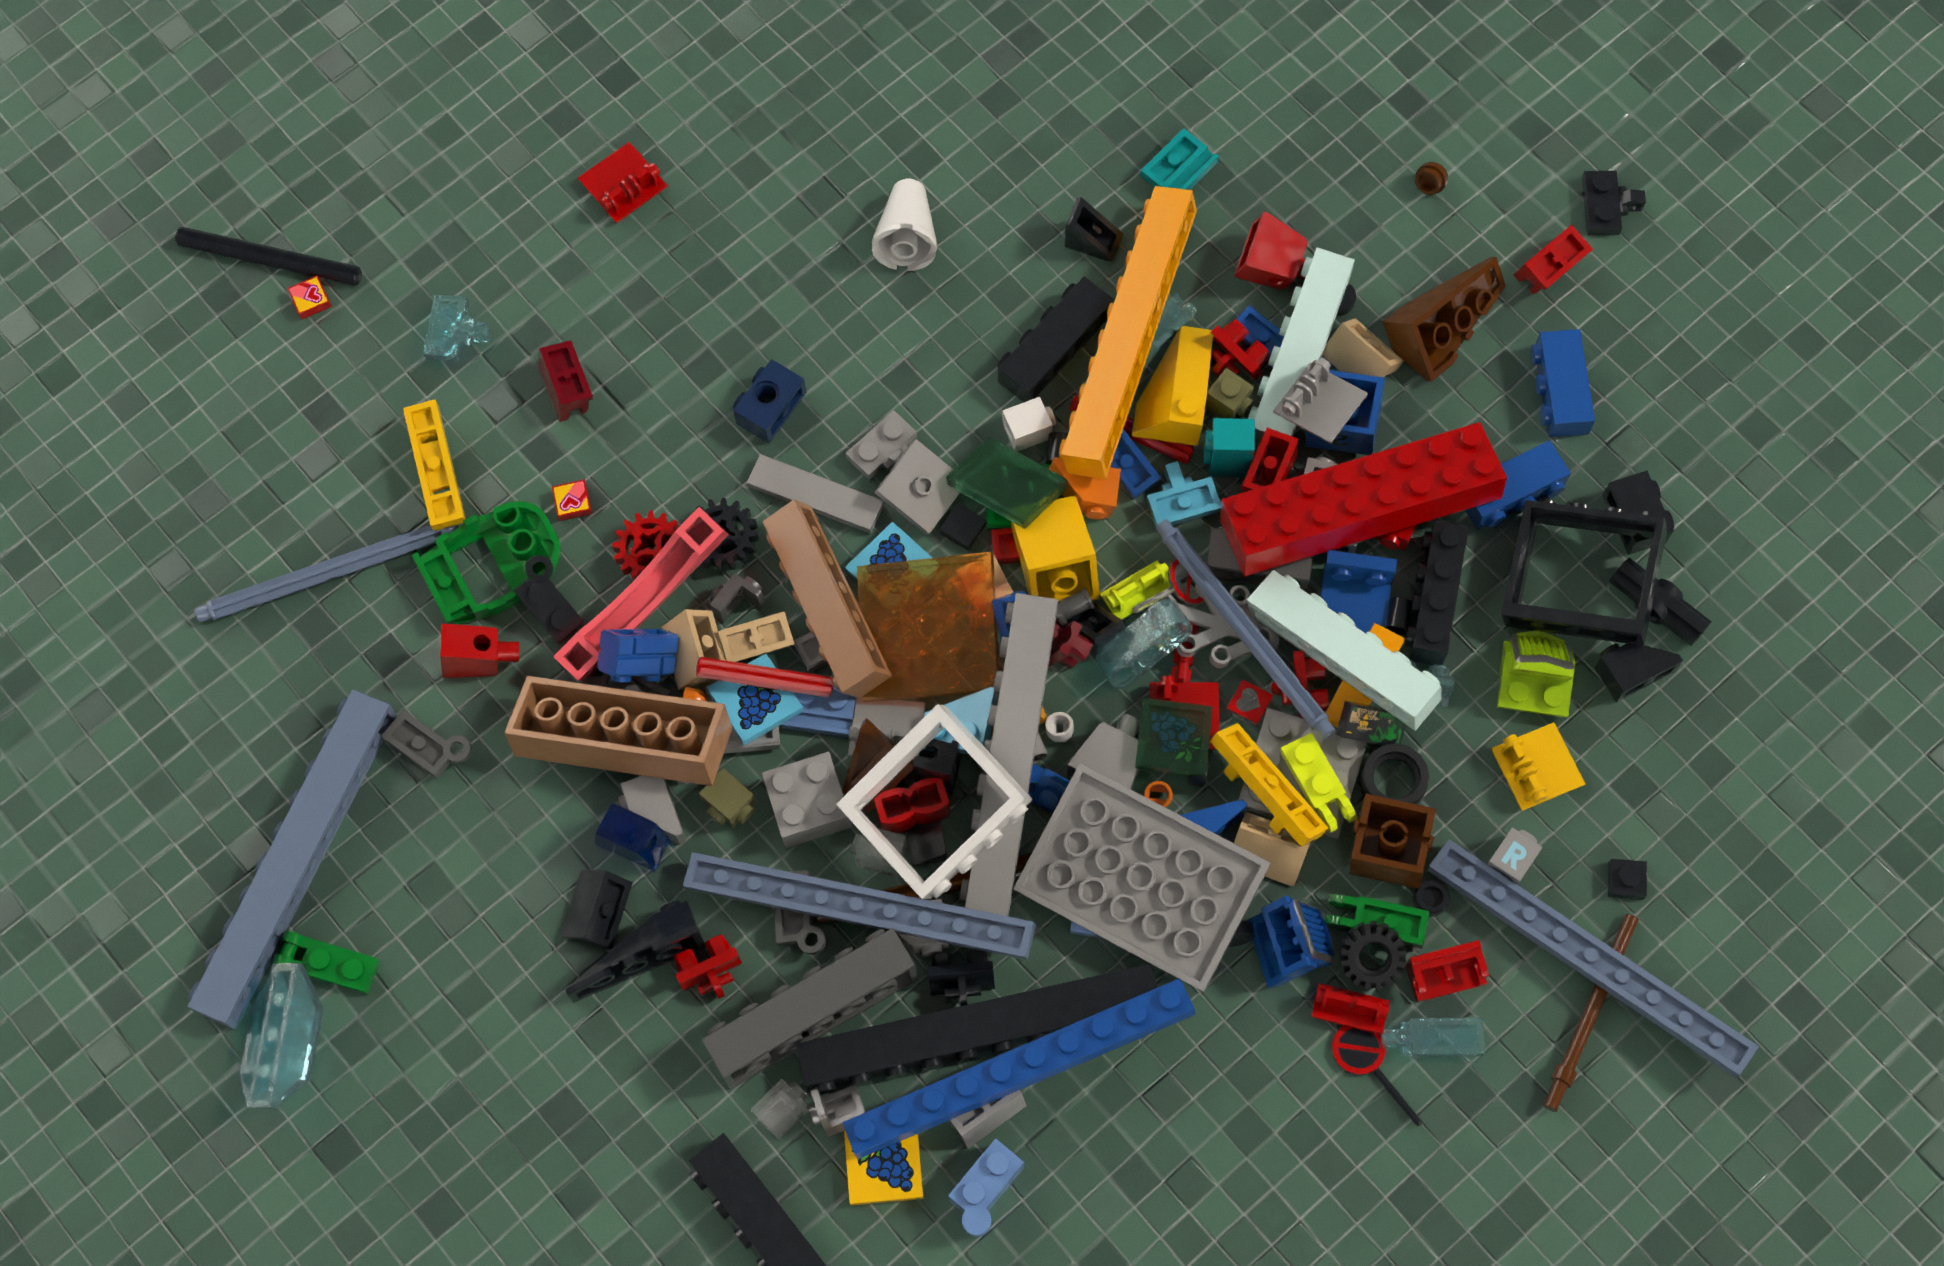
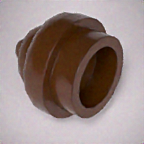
M1437 162L1424 163L1416 172L1415 184L1424 194L1433 195L1440 193L1447 185L1448 173Z

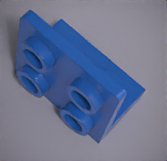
M1328 550L1324 563L1320 597L1327 603L1328 608L1335 613L1342 612L1354 621L1355 627L1364 633L1370 632L1374 623L1385 628L1391 584L1396 573L1397 559Z

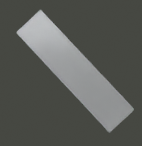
M762 454L759 455L747 481V486L751 489L788 503L795 499L811 506L814 513L869 534L872 533L884 507V501Z

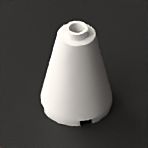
M908 178L895 183L872 238V252L879 263L888 268L897 270V265L908 266L907 271H915L925 268L934 261L937 241L925 187L919 181Z

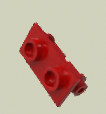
M1319 983L1311 1017L1382 1035L1389 1012L1390 1000Z

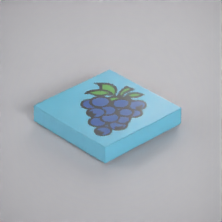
M894 522L890 523L845 567V572L892 615H895L941 570V565Z
M766 653L748 663L776 668ZM719 680L706 687L707 693L714 703L725 704L733 727L732 730L743 746L803 712V706L794 693L790 691Z

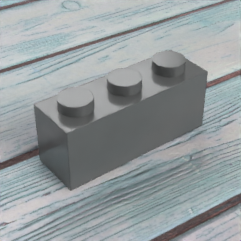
M1223 526L1219 528H1212L1206 565L1218 580L1260 585L1271 571L1275 570L1282 576L1287 574L1299 583L1300 589L1306 592L1310 581L1313 556L1244 577Z

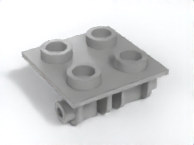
M1319 358L1308 364L1275 407L1273 413L1331 444L1368 393L1331 374L1329 371L1330 363L1324 358Z
M870 697L856 698L853 725L849 729L850 744L848 757L852 758L862 722L866 718L897 745L923 719L926 703Z

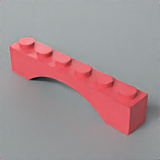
M698 507L673 533L668 542L638 577L600 614L580 629L553 657L580 682L592 676L598 670V656L601 651V631L608 629H638L729 534L703 509Z

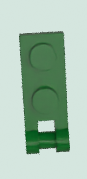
M285 930L281 939L284 942L280 954L275 955L272 965L368 995L380 964L378 958ZM297 948L306 950L302 962L293 959Z

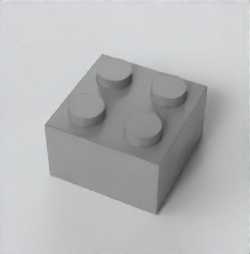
M830 752L762 772L785 849L852 828L851 820L836 805L844 796Z

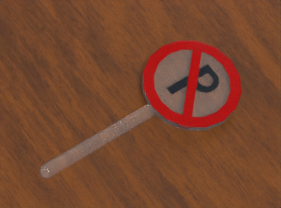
M1175 558L1170 563L1168 569V579L1171 587L1136 605L1133 608V612L1138 613L1172 593H1175L1182 602L1191 606L1202 603L1204 599L1196 593V582L1189 575V572Z

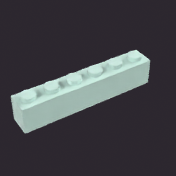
M1316 248L1313 258L1306 257L1301 276L1306 277L1302 288L1296 286L1290 302V305L1295 307L1292 317L1285 316L1279 335L1284 336L1281 347L1274 346L1268 363V365L1273 366L1270 377L1263 376L1257 395L1263 397L1259 408L1252 406L1248 419H1255V440H1262L1266 428L1290 436L1294 435L1297 425L1273 413V410L1308 364L1322 357L1348 285L1355 259L1321 248Z
M1272 570L1247 599L1251 616L1301 651H1304L1305 654L1413 730H1417L1441 701L1440 682L1434 675L1428 671L1420 672L1414 668L1404 654L1398 651L1393 653L1388 650L1375 634L1369 631L1366 633L1355 627L1354 621L1342 612L1335 613L1328 608L1327 603L1315 593L1309 595L1300 589L1299 583L1287 574L1282 576L1275 570Z

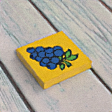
M844 1131L850 1206L924 1199L918 1134L857 1160L846 1131Z

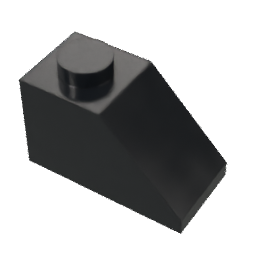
M1615 643L1600 653L1601 658L1594 668L1614 700L1618 702L1674 673L1683 662V659L1678 654L1646 645L1625 644L1620 647L1618 643Z

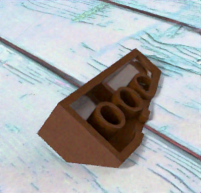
M1490 257L1409 301L1382 321L1392 350L1426 381L1432 382L1453 365L1458 357L1456 351L1462 342L1470 340L1474 334L1472 328L1479 317L1488 313L1506 285L1497 257Z

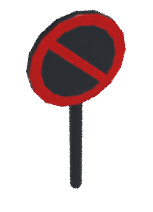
M1342 1026L1334 1035L1332 1042V1055L1337 1065L1344 1071L1354 1075H1367L1373 1072L1415 1125L1420 1126L1422 1124L1421 1119L1378 1068L1383 1063L1386 1054L1385 1041L1382 1035Z

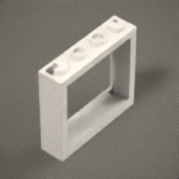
M937 704L836 805L921 899H931L933 896L937 899L943 892H947L952 884L949 881L958 872L964 874L974 866L978 860L975 855L982 848L990 849L1003 837L1000 831L1010 821L1012 824H1015L1023 818L1022 815L1028 810L1026 806L1033 799L947 706ZM945 728L1010 799L924 881L863 814L861 809Z

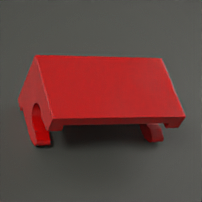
M1571 224L1513 275L1519 282L1526 278L1530 280L1533 285L1530 288L1532 294L1538 293L1541 289L1545 291L1590 253L1593 248Z
M1479 940L1410 957L1405 966L1417 1003L1485 986L1487 984L1486 977L1489 976Z

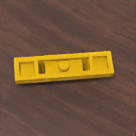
M436 399L403 408L431 528L433 531L464 523L463 520L466 517ZM450 488V491L439 493L436 495L434 494V492Z
M1238 723L1217 732L1210 742L1229 763L1223 773L1231 782L1239 777L1245 781L1274 815L1269 826L1277 835L1286 829L1296 842L1303 847L1311 841L1322 837L1329 829L1319 815Z

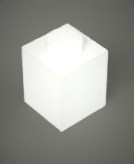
M1040 397L1002 410L1003 426L1015 452L1047 441L1049 434L1052 433L1053 426L1056 425L1050 406L1044 407Z

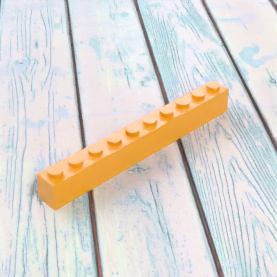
M1155 186L1151 198L1145 201L1144 218L1142 224H1138L1136 227L1133 250H1129L1127 253L1124 276H1120L1117 281L1116 299L1114 303L1111 302L1107 311L1108 321L1105 329H1101L1099 333L1096 356H1092L1089 361L1086 384L1083 383L1080 387L1079 404L1077 410L1073 411L1070 415L1067 439H1063L1060 444L1059 457L1063 459L1068 474L1101 479L1107 478L1197 212L1192 190Z

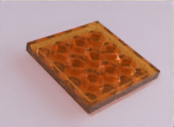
M991 552L857 566L859 608L892 677L862 696V701H894L967 694L994 687L997 670L999 671L997 623L992 600L996 599L994 555Z

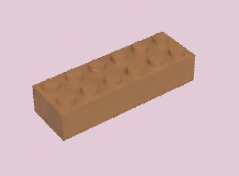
M527 676L504 734L516 757L713 786L733 727L726 706L721 703Z

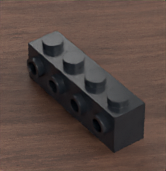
M1435 520L1431 531L1425 530L1421 551H1426L1425 562H1419L1415 582H1419L1421 585L1419 594L1414 593L1412 608L1410 610V614H1415L1414 625H1408L1404 643L1405 646H1410L1408 653L1410 661L1442 667L1449 649L1469 526Z

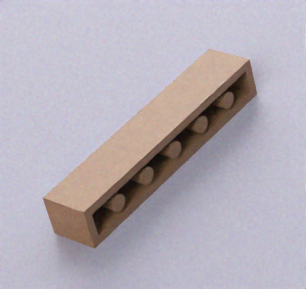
M793 499L763 521L768 532L766 534L767 541L777 551L781 560L779 562L780 569L791 581L794 588L792 590L793 597L804 609L807 616L805 619L806 625L816 635L820 644L819 653L824 661L830 665L834 674L832 676L834 685L841 693L861 698L892 677L812 507Z

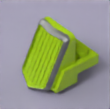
M1541 631L1515 633L1511 636L1510 641H1503L1499 671L1501 677L1496 708L1567 718L1569 716L1575 670L1573 650H1570L1568 643L1563 639Z

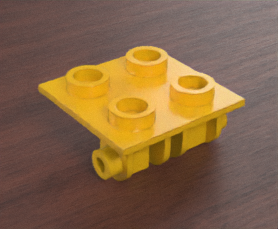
M1554 722L1519 737L1516 734L1510 735L1503 739L1504 743L1491 748L1521 811L1585 785Z

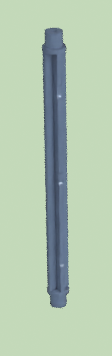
M1167 519L1160 522L1155 529L1161 535L1162 542L1180 564L1185 567L1189 575L1223 618L1240 636V639L1282 692L1291 700L1310 728L1316 730L1323 739L1333 734L1335 728L1328 721L1329 716L1321 709L1309 692L1304 689L1297 677L1180 533V530L1174 528Z
M430 525L421 527L407 534L392 537L207 601L206 605L195 608V614L199 622L209 619H220L246 610L249 607L324 583L327 580L338 578L405 555L408 552L436 544V538L445 532L451 533L459 525L449 526L437 531H433Z

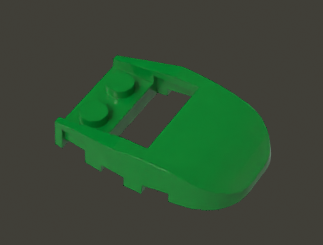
M516 501L494 507V511L479 517L474 514L463 520V525L449 534L445 532L436 538L437 546L421 557L418 552L412 555L447 624L463 625L502 613L520 601L512 590L528 578L525 573V565L530 557L543 555L550 559L553 564L550 580L559 565L561 547L559 538L545 513L532 503ZM484 539L511 592L488 604L482 603L477 605L450 554ZM542 562L535 563L533 565V572L536 575L543 574L545 572V565Z

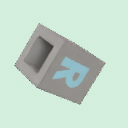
M1512 827L1487 865L1518 885L1543 847L1537 844V839L1527 831H1517Z

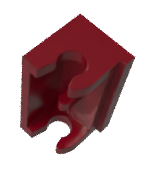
M569 340L539 348L538 368L559 422L568 420L570 411L579 408L581 414L586 413L589 408V400H593V395L572 341Z

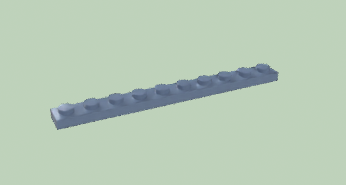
M1448 839L1429 865L1427 871L1737 1079L1759 1048L1758 1045L1450 839Z
M694 852L691 854L683 887L687 890L875 929H884L885 931L894 928L895 932L899 934L1028 960L1036 927L1033 921Z

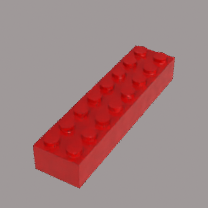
M1478 422L1223 498L1221 501L1220 522L1245 577L1321 554L1328 550L1341 548L1502 499L1507 476L1481 423Z

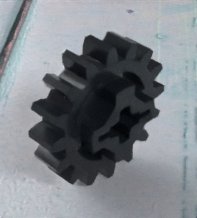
M722 498L720 505L715 506L712 499L708 500L709 508L704 511L729 535L702 562L705 569H708L713 563L716 564L717 571L721 572L723 565L728 564L731 570H735V561L739 560L746 564L747 558L745 553L754 554L756 551L755 545L752 543L759 541L758 532L754 531L758 528L756 519H750L751 512L749 508L740 511V503L737 500L731 506H728L726 498ZM737 522L743 526L744 536L740 534V531L736 530Z

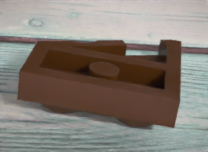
M867 718L862 722L842 792L845 795L896 746L891 739ZM912 759L876 796L886 790L895 788L913 770L914 760ZM874 798L862 808L866 814H869L875 808Z

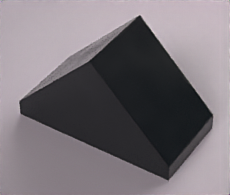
M1078 197L1065 225V247L1105 261H1113L1124 233L1086 200Z
M1092 601L1095 608L1068 619L1067 625L1072 621L1082 625L1079 635L1094 642L1089 653L1096 661L1123 642L1125 625L1120 618Z

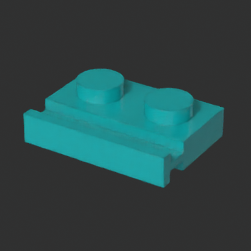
M1183 128L1141 169L1140 177L1153 187L1191 190L1218 163L1219 155L1211 153L1205 144Z

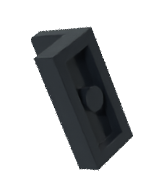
M582 870L561 931V937L583 940L599 948L612 950L633 882L607 870Z

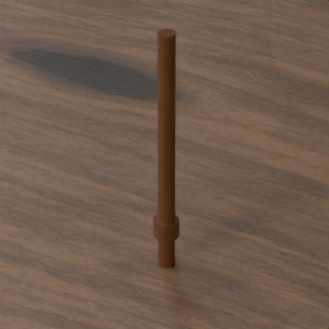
M1625 914L1611 947L1623 956L1639 922L1636 916ZM1596 984L1561 1065H1556L1551 1076L1553 1084L1543 1107L1552 1112H1557L1566 1089L1571 1088L1577 1075L1575 1068L1608 994L1607 991Z

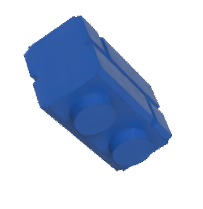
M662 628L603 630L600 637L601 651L599 652L597 667L599 671L610 675V680L616 682H631L632 676H640V679L645 681H660L661 675H673L675 673V653H677L679 637L677 634Z

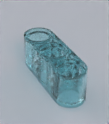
M1161 600L1101 648L1096 655V662L1114 688H1125L1185 641L1192 632V625L1174 600Z

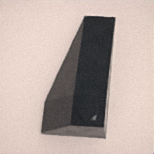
M679 900L663 905L660 908L661 912L653 914L569 985L565 990L572 1002H577L675 961L674 956L685 950L692 949L693 952L706 948L688 902L680 903Z

